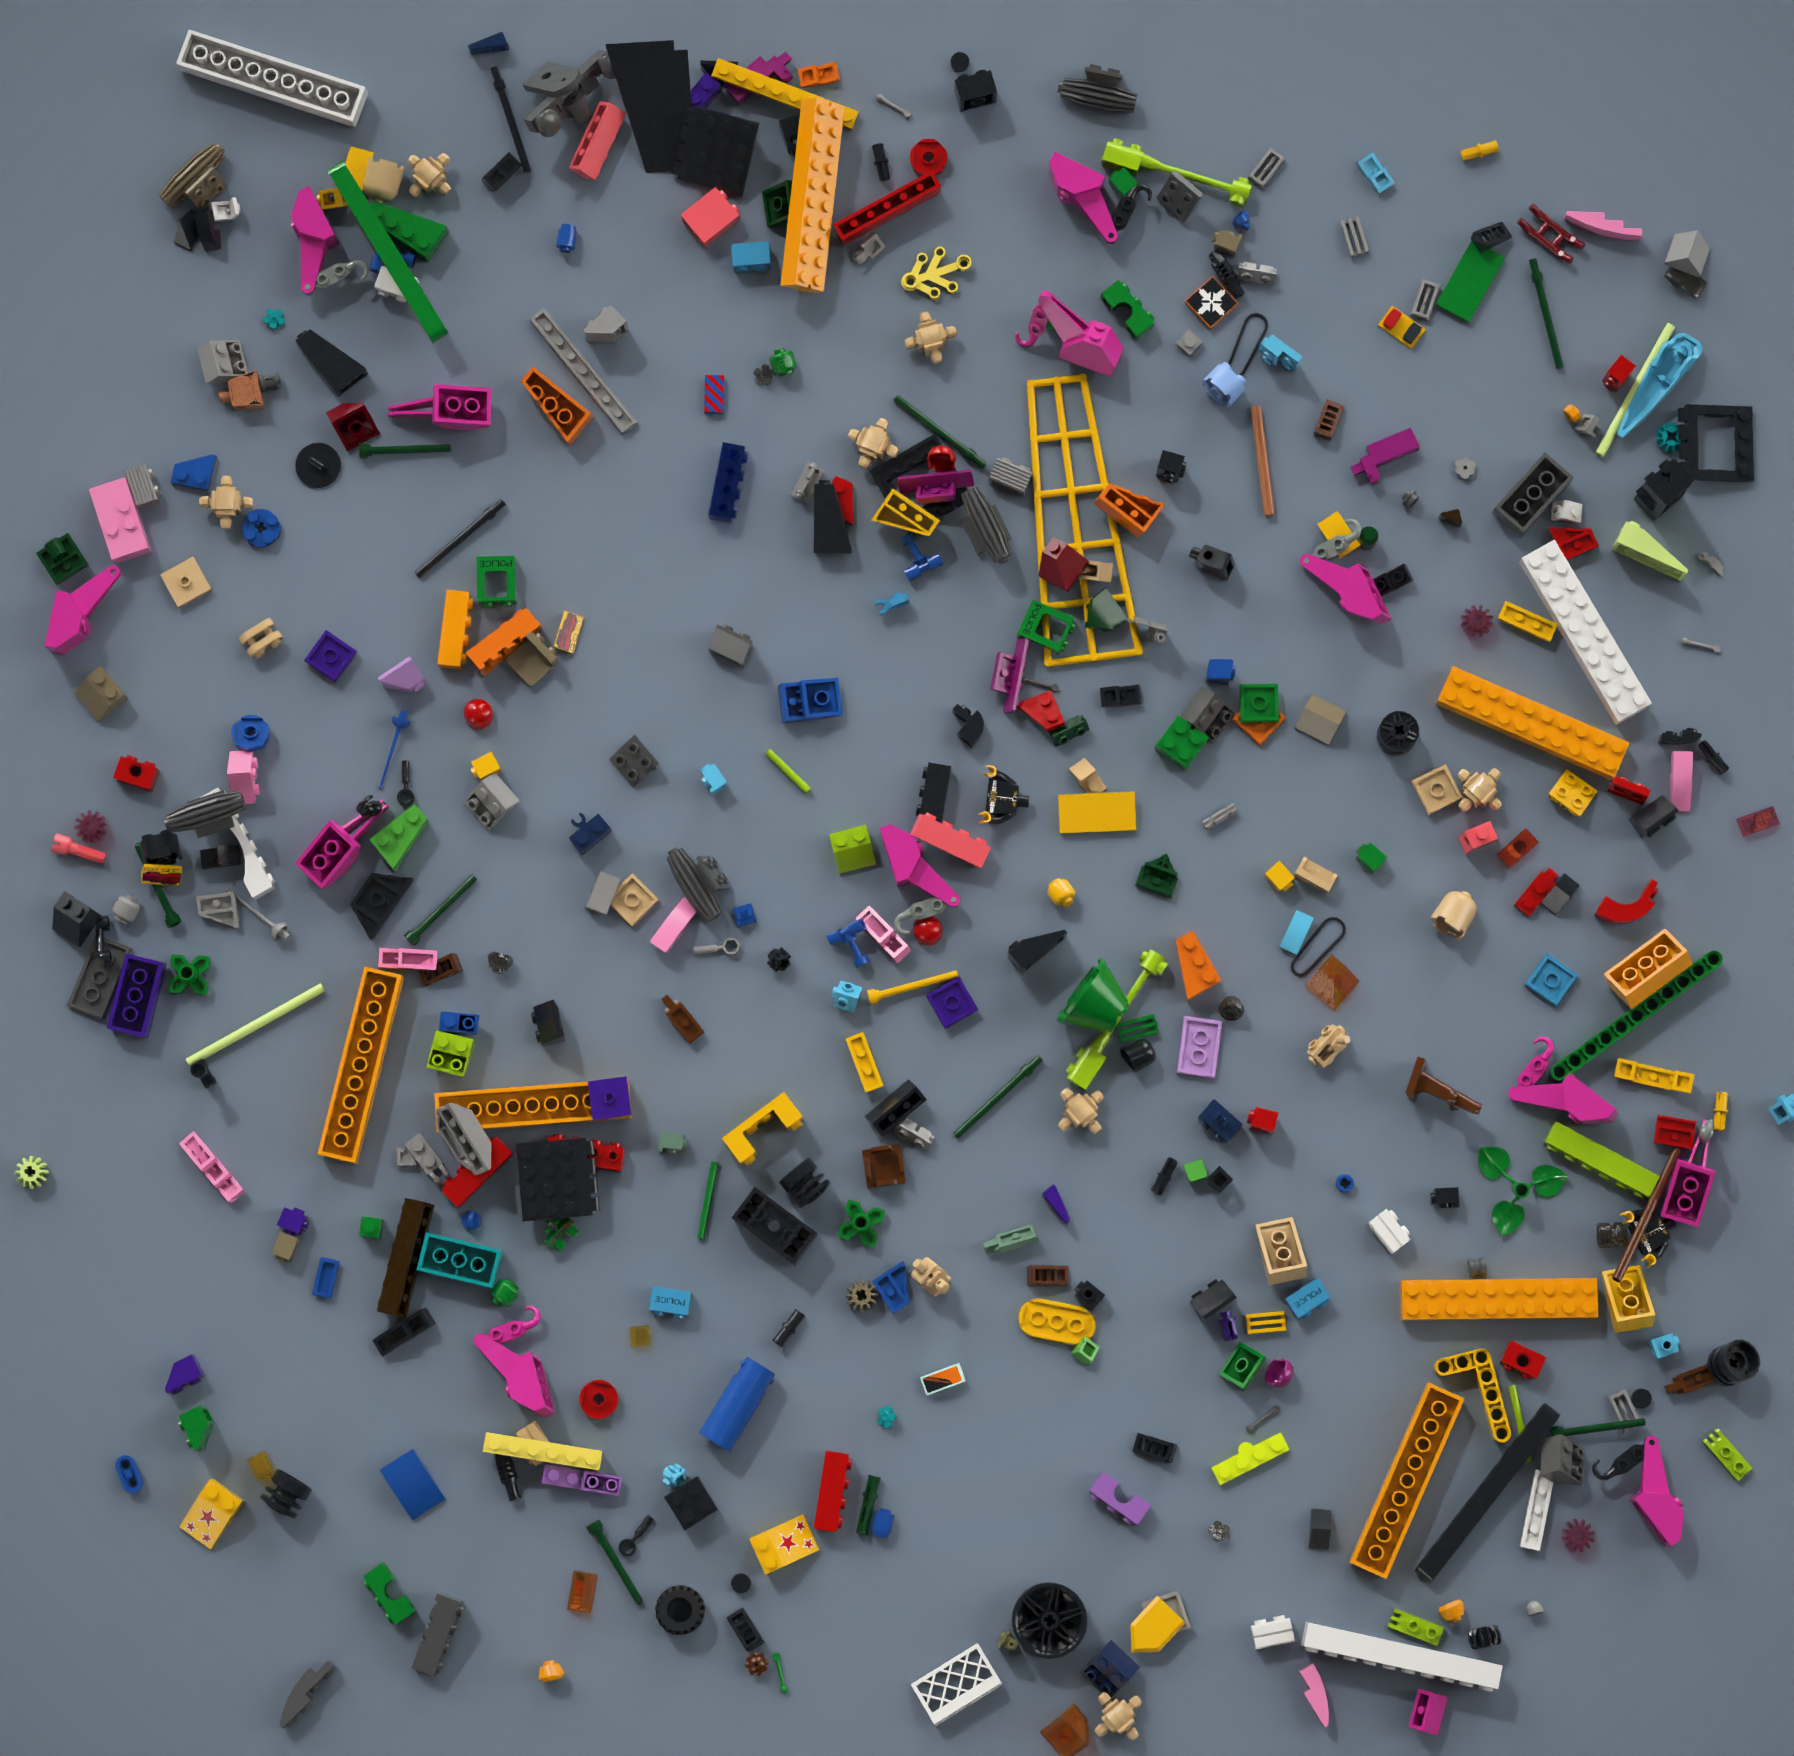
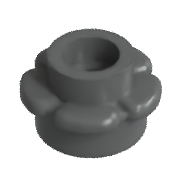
M1409 490L1402 497L1403 505L1410 508L1417 502L1419 496L1416 494V491L1411 492Z

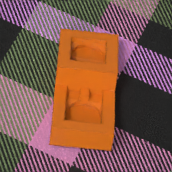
M836 62L821 66L811 65L798 69L801 88L827 85L840 81Z

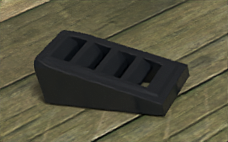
M1503 222L1473 232L1471 240L1480 253L1512 238ZM1499 228H1500V229L1502 230V232L1504 233L1503 236H1502V234L1500 233V231L1498 230ZM1493 231L1496 232V234L1498 235V238H1496V236L1494 235Z
M1137 1433L1132 1451L1172 1463L1177 1444ZM1144 1438L1146 1439L1144 1450H1140ZM1151 1441H1154L1153 1447H1152V1450H1151V1453H1150V1452H1148V1449H1149V1446H1150ZM1160 1443L1162 1445L1160 1448L1159 1455H1157L1156 1451L1158 1448V1444ZM1166 1446H1169L1167 1456L1163 1457Z
M743 1607L727 1617L728 1622L748 1653L765 1643ZM741 1616H744L743 1620H741L737 1624L734 1623L735 1620H737ZM746 1623L749 1624L748 1626H746V1627L743 1628L742 1630H739V1629H738V1628H740L741 1626H743V1625L746 1624ZM752 1629L753 1632L744 1638L743 1635ZM754 1637L757 1638V1639H755L754 1641H752L751 1643H749V1644L747 1643L748 1641H750V1640L753 1639Z

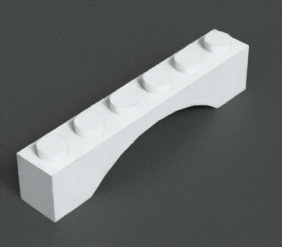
M216 788L203 796L210 795L221 790L219 788ZM239 814L232 816L235 827L230 828V830L239 840L245 859L243 881L252 898L256 900L275 889L273 884L276 882L271 873H266L264 869L267 866L261 856L258 857L255 853L258 849L253 840H248L246 836L248 831L243 823L240 824L238 822Z

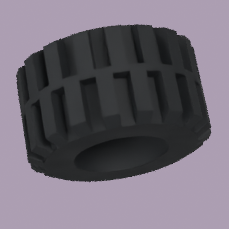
M685 1585L670 1587L658 1598L655 1606V1616L659 1625L666 1632L674 1635L691 1633L700 1626L705 1616L703 1598L691 1587ZM678 1598L687 1600L692 1607L691 1616L684 1622H677L669 1615L671 1602Z

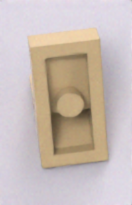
M1085 758L1069 768V771L1086 793H1102L1107 789L1096 774L1095 768Z

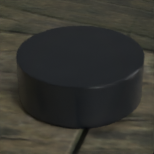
M963 52L953 54L951 57L952 69L957 72L965 71L969 67V57Z
M1637 1389L1631 1395V1401L1637 1408L1649 1406L1652 1400L1650 1392L1646 1389Z
M743 1573L735 1575L731 1581L732 1589L737 1593L747 1592L751 1586L750 1578Z

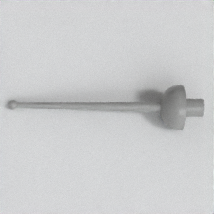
M235 895L237 900L273 928L271 931L273 939L283 938L285 941L289 939L290 934L286 932L287 924L282 922L276 925Z

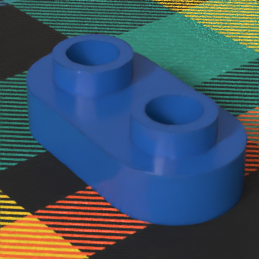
M128 1455L119 1457L115 1467L123 1488L129 1493L139 1492L143 1487V1479L134 1458ZM126 1461L130 1464L128 1469H125L123 1467V1464ZM133 1479L137 1482L135 1487H132L130 1484Z

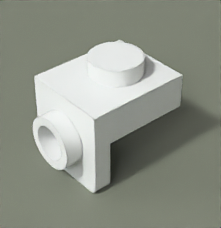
M236 197L231 198L229 201L211 202L209 204L210 210L213 211L214 222L234 221L240 214V205L237 203Z
M1568 500L1553 502L1551 520L1581 523L1582 504Z

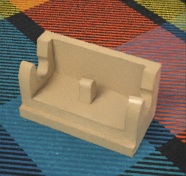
M1306 857L1303 858L1294 874L1295 877L1328 894L1338 876Z

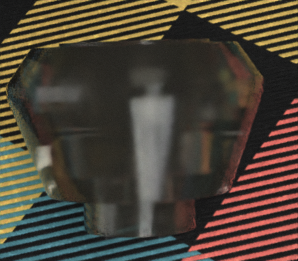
M498 952L488 954V964L494 973L503 974V971H508L513 964V959L509 955Z
M1228 996L1219 1005L1218 1013L1225 1020L1235 1021L1244 1015V1006L1239 998Z

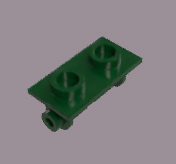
M1077 715L1067 720L1066 722L1069 726L1067 728L1064 725L1048 732L1053 739L1055 747L1065 744L1069 740L1082 736L1089 731L1087 720L1083 715Z

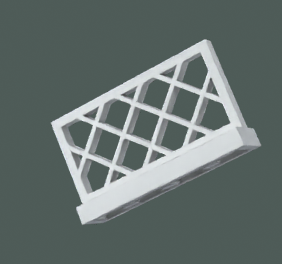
M978 1643L911 1684L935 1726L1003 1685ZM976 1649L981 1655L979 1664L968 1661L969 1654ZM957 1661L964 1663L962 1674L951 1672L953 1664ZM967 1664L978 1666L976 1677L965 1675ZM980 1668L989 1669L992 1676L986 1680L978 1678ZM937 1673H948L945 1684L934 1682ZM950 1674L961 1677L959 1688L948 1685ZM963 1679L975 1680L973 1688L970 1690L962 1689ZM923 1682L930 1683L929 1694L920 1693L917 1686ZM933 1685L944 1687L942 1698L931 1696ZM947 1688L958 1690L956 1698L952 1701L945 1699ZM930 1698L941 1701L939 1709L933 1713L929 1708Z

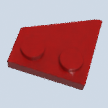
M835 476L832 483L836 488L844 521L853 526V485L851 482Z
M1555 527L1548 529L1552 539H1555L1567 561L1599 547L1591 529Z
M1051 690L1021 701L1018 704L1020 711H1024L1029 715L1030 719L1039 723L1047 732L1065 725Z

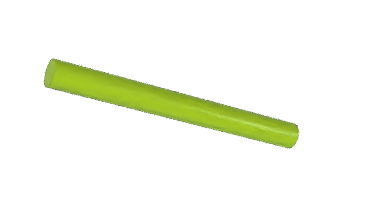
M1516 1385L1508 1386L1519 1435L1525 1426ZM1531 1455L1524 1463L1532 1462Z

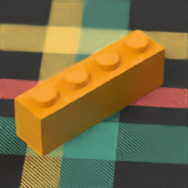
M446 591L437 662L439 668L462 670V666L466 665L467 654L464 653L465 646L469 644V635L466 634L467 628L471 627L469 610L473 609L474 598H471L470 592Z

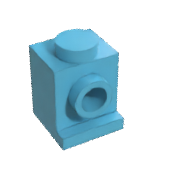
M707 764L700 769L703 775L701 780L707 788L711 787L709 791L712 796L728 785L715 764L711 766Z
M1673 1333L1648 1341L1654 1359L1678 1352V1347L1681 1346L1677 1335L1673 1336ZM1665 1341L1670 1344L1668 1349H1665L1663 1346Z

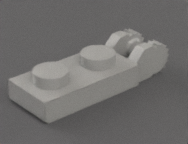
M418 1133L404 1144L427 1175H430L438 1186L442 1184L441 1180L433 1172L437 1168L441 1169L445 1177H451L444 1167L442 1160L421 1133Z

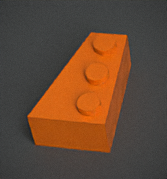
M1111 483L1102 490L1094 501L1097 507L1137 538L1145 533L1165 505V503L1150 500L1149 497L1134 494L1130 490Z
M1193 930L1176 939L1175 946L1186 1000L1189 1001L1218 985L1221 979Z

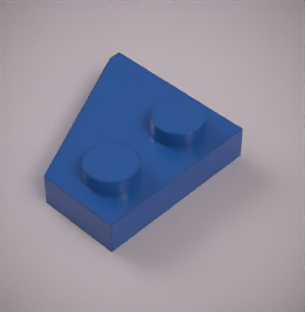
M211 454L175 464L171 484L209 491L216 455Z
M902 1261L872 1281L893 1314L909 1304L905 1263Z

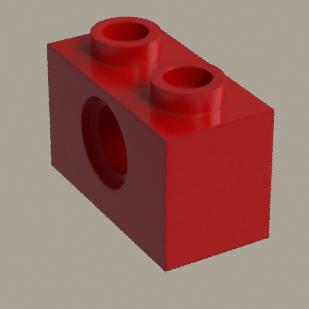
M1621 354L1605 374L1602 380L1604 386L1611 391L1618 392L1631 376L1636 365Z
M127 755L126 758L120 756L113 778L116 781L152 792L160 772L155 767L156 764L145 761L144 764L137 762L138 758ZM136 768H141V774L138 777H134L133 771Z
M1255 1107L1253 1111L1249 1112L1247 1123L1250 1124L1249 1129L1271 1135L1275 1129L1278 1112Z
M1510 1340L1499 1362L1503 1364L1502 1367L1511 1372L1515 1369L1521 1372V1377L1531 1380V1378L1537 1379L1547 1357ZM1519 1356H1524L1527 1360V1364L1524 1367L1519 1366L1517 1363Z

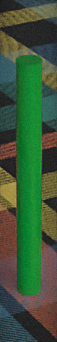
M711 1161L697 1236V1238L705 1239L718 1162Z

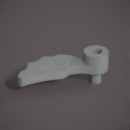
M1706 552L1698 554L1700 561H1707L1720 577L1723 576V566L1720 560L1713 556L1708 557Z

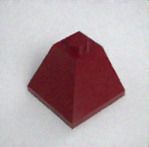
M345 403L326 412L346 451L380 434L364 403Z
M1052 537L1042 551L1038 576L1068 593L1089 561L1068 544Z

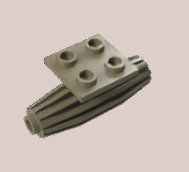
M213 143L195 154L171 177L158 196L171 209L188 197L199 211L207 207L227 186L216 171L225 158L223 154L225 150L218 143L216 145Z

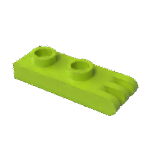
M1716 1428L1714 1432L1718 1435V1438L1716 1439L1710 1433L1708 1437L1713 1442L1710 1443L1706 1438L1702 1442L1734 1479L1739 1481L1752 1467L1721 1431Z
M1396 1608L1393 1609V1612L1400 1614V1616L1397 1618L1391 1615L1390 1619L1396 1621L1397 1624L1388 1623L1387 1627L1438 1646L1444 1627Z

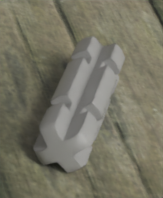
M1234 803L1230 804L1226 809L1224 808L1213 814L1211 818L1208 817L1203 820V826L1206 830L1213 828L1214 825H1218L1228 819L1230 815L1236 814L1238 812L1237 807Z

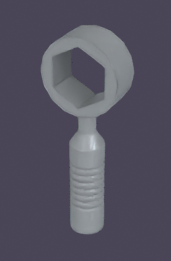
M730 937L723 942V946L707 945L694 947V954L712 953L723 949L726 954L735 955L740 950V944L737 939ZM735 941L738 945L736 951L728 952L725 948L727 942Z

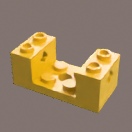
M785 1092L781 1093L722 1138L742 1166L744 1164L750 1165L756 1160L755 1156L757 1155L744 1135L748 1134L750 1136L758 1130L756 1126L762 1122L766 1124L773 1118L772 1114L775 1113L788 1131L791 1129L795 1131L803 1125L801 1122L804 1120L803 1116Z

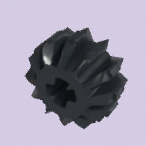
M1496 1625L1481 1627L1468 1632L1469 1644L1474 1650L1499 1645L1502 1642L1501 1632Z

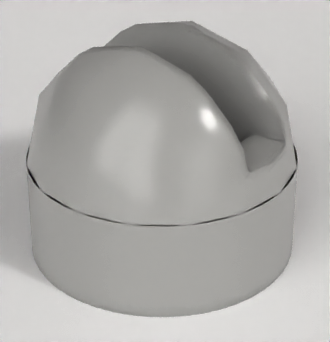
M1531 1601L1527 1605L1528 1616L1544 1613L1542 1605L1537 1601Z

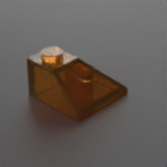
M1331 954L1305 987L1335 1011L1359 980L1343 963Z
M1074 1703L1040 1731L1060 1756H1074L1090 1743L1087 1718Z

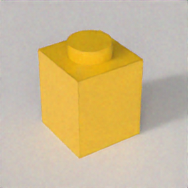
M492 751L471 762L473 765L471 771L474 777H479L481 781L494 773L498 774L502 771Z
M1280 861L1264 875L1279 893L1282 890L1286 892L1294 885L1292 881L1295 877Z

